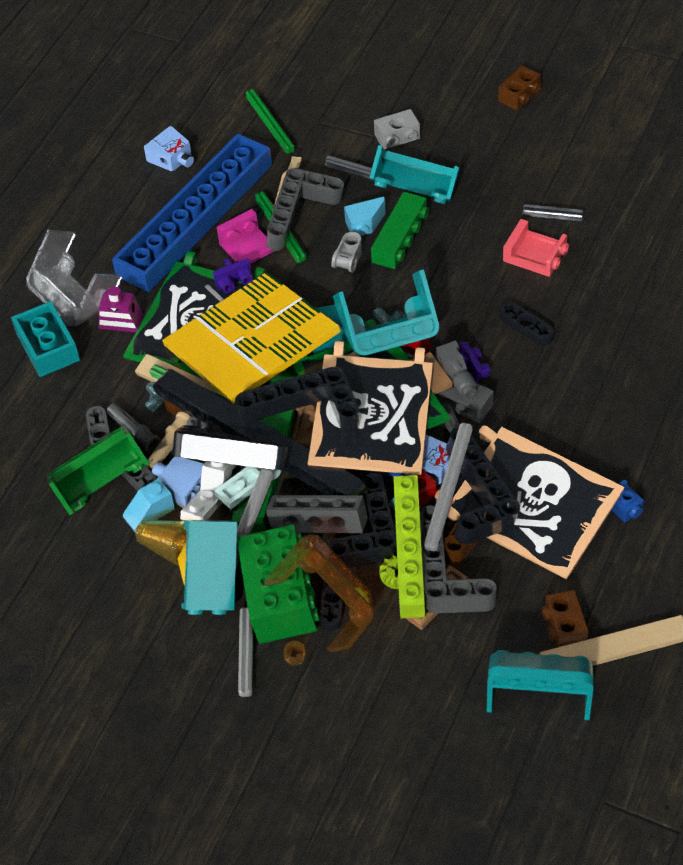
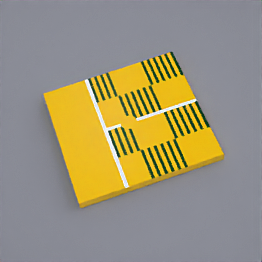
M265 272L162 341L164 346L228 401L235 404V397L239 393L260 387L340 333L341 330L338 324L269 273Z

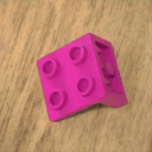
M253 209L217 227L220 246L235 262L248 258L251 264L274 252L266 246L267 237L258 228L257 215Z

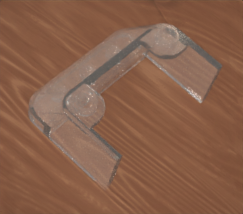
M47 230L27 275V286L44 304L52 301L59 316L66 325L78 326L99 313V304L103 292L108 291L110 287H117L122 277L120 275L94 273L87 290L84 289L70 275L74 267V260L67 251L75 233Z

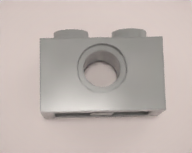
M409 109L374 120V134L380 145L384 149H388L420 139V124L412 110Z

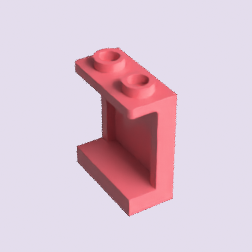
M520 219L503 247V262L550 277L554 269H558L562 255L565 256L568 252L567 235L563 234L560 240L529 231L528 221Z

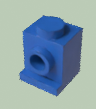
M624 479L619 483V485L624 487V491L620 494L611 511L625 523L631 518L636 519L643 511L644 500L628 486V482Z

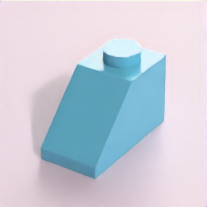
M380 197L345 206V222L349 231L356 232L360 236L372 233L386 214L385 198Z
M157 479L137 492L123 513V518L135 533L175 510L170 491L160 479Z

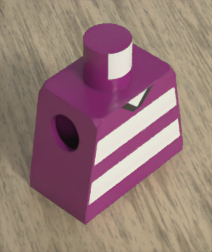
M116 286L110 287L108 291L103 292L99 304V329L137 332L144 316L134 294L121 292L120 288Z

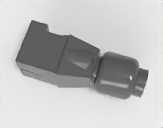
M456 340L437 347V362L451 379L458 393L465 398L473 397L477 392V384L471 373L467 372L465 361L459 353V345Z

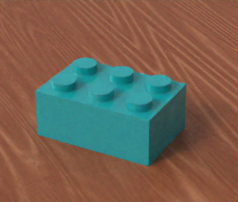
M52 301L11 317L16 335L39 377L80 361L76 344Z

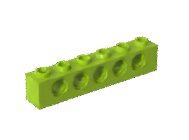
M418 475L394 476L400 618L425 617Z

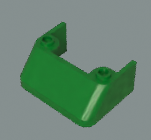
M124 425L55 468L47 475L50 487L68 514L72 515L74 513L73 509L77 511L87 504L85 500L88 498V495L125 471L136 473L150 463Z

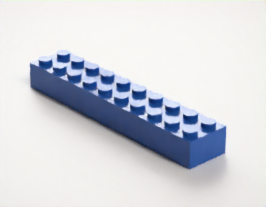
M237 134L112 258L115 275L149 293L172 269L175 262H179L186 255L187 251L272 166L270 148Z

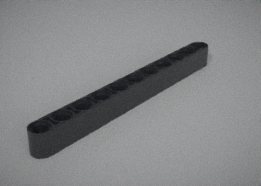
M168 369L153 384L155 392L160 397L227 437L289 445L285 471L323 494L362 496L366 491V486L362 480L342 468L308 465L310 449L260 420L251 422L239 420L236 406L178 372Z

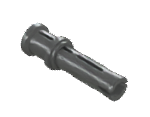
M113 403L107 408V414L120 426L125 425L135 442L140 443L146 453H153L162 440L158 435L152 434L147 425L138 423L117 403Z

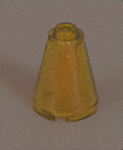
M142 521L135 530L137 542L179 567L178 557L186 544L187 530L183 529L184 521Z

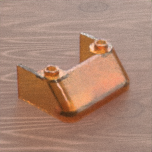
M310 534L304 536L264 583L266 586L285 582L298 565L307 573L317 572L350 607L349 616L351 620L327 650L335 652L350 649L373 619V595L318 535Z

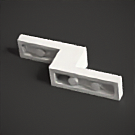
M206 461L202 466L200 491L181 510L180 519L207 520L223 503L215 495V490L232 478V470L237 465Z

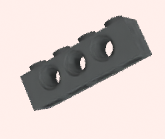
M272 495L266 509L271 529L294 524L296 533H363L368 519L364 498L359 495Z

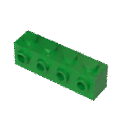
M407 192L402 193L371 247L372 263L396 269L398 263L403 261L407 247H411L415 233L420 231L422 220L428 216L427 198Z

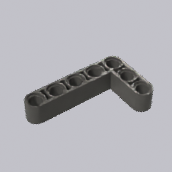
M291 168L287 170L268 225L267 248L273 251H279L284 248L300 198L330 205L339 204L342 200L344 182L337 177L302 169Z
M425 506L420 511V530L426 609L431 613L485 612L492 610L496 606L497 590L496 584L492 580H446L443 531L437 550L433 552L425 549L424 542L435 506Z

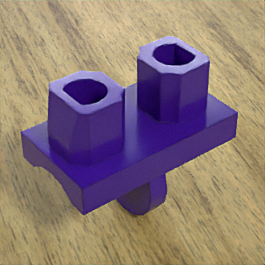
M228 258L224 259L225 266L212 272L217 289H222L224 293L233 291L235 289L234 283L241 281L243 285H247L253 281V273L248 258L233 263Z
M461 342L459 353L463 356L467 372L471 373L476 383H478L479 379L487 378L490 373V367L487 363H479L481 359L479 348H470L467 342Z

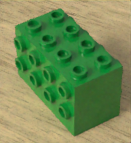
M294 524L237 537L249 618L259 644L317 631L315 622L320 620L314 602L316 600L314 589L310 581L312 576L307 564V550L303 543L302 534L296 533Z

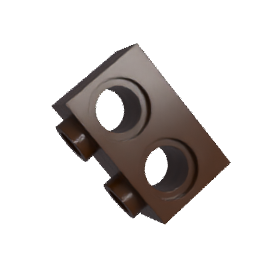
M521 65L499 86L498 102L518 111L523 105L528 103L532 96L540 91L541 74Z
M575 590L546 595L545 606H542V614L544 620H548L550 624L548 632L551 642L555 641L558 648L587 640L588 629Z

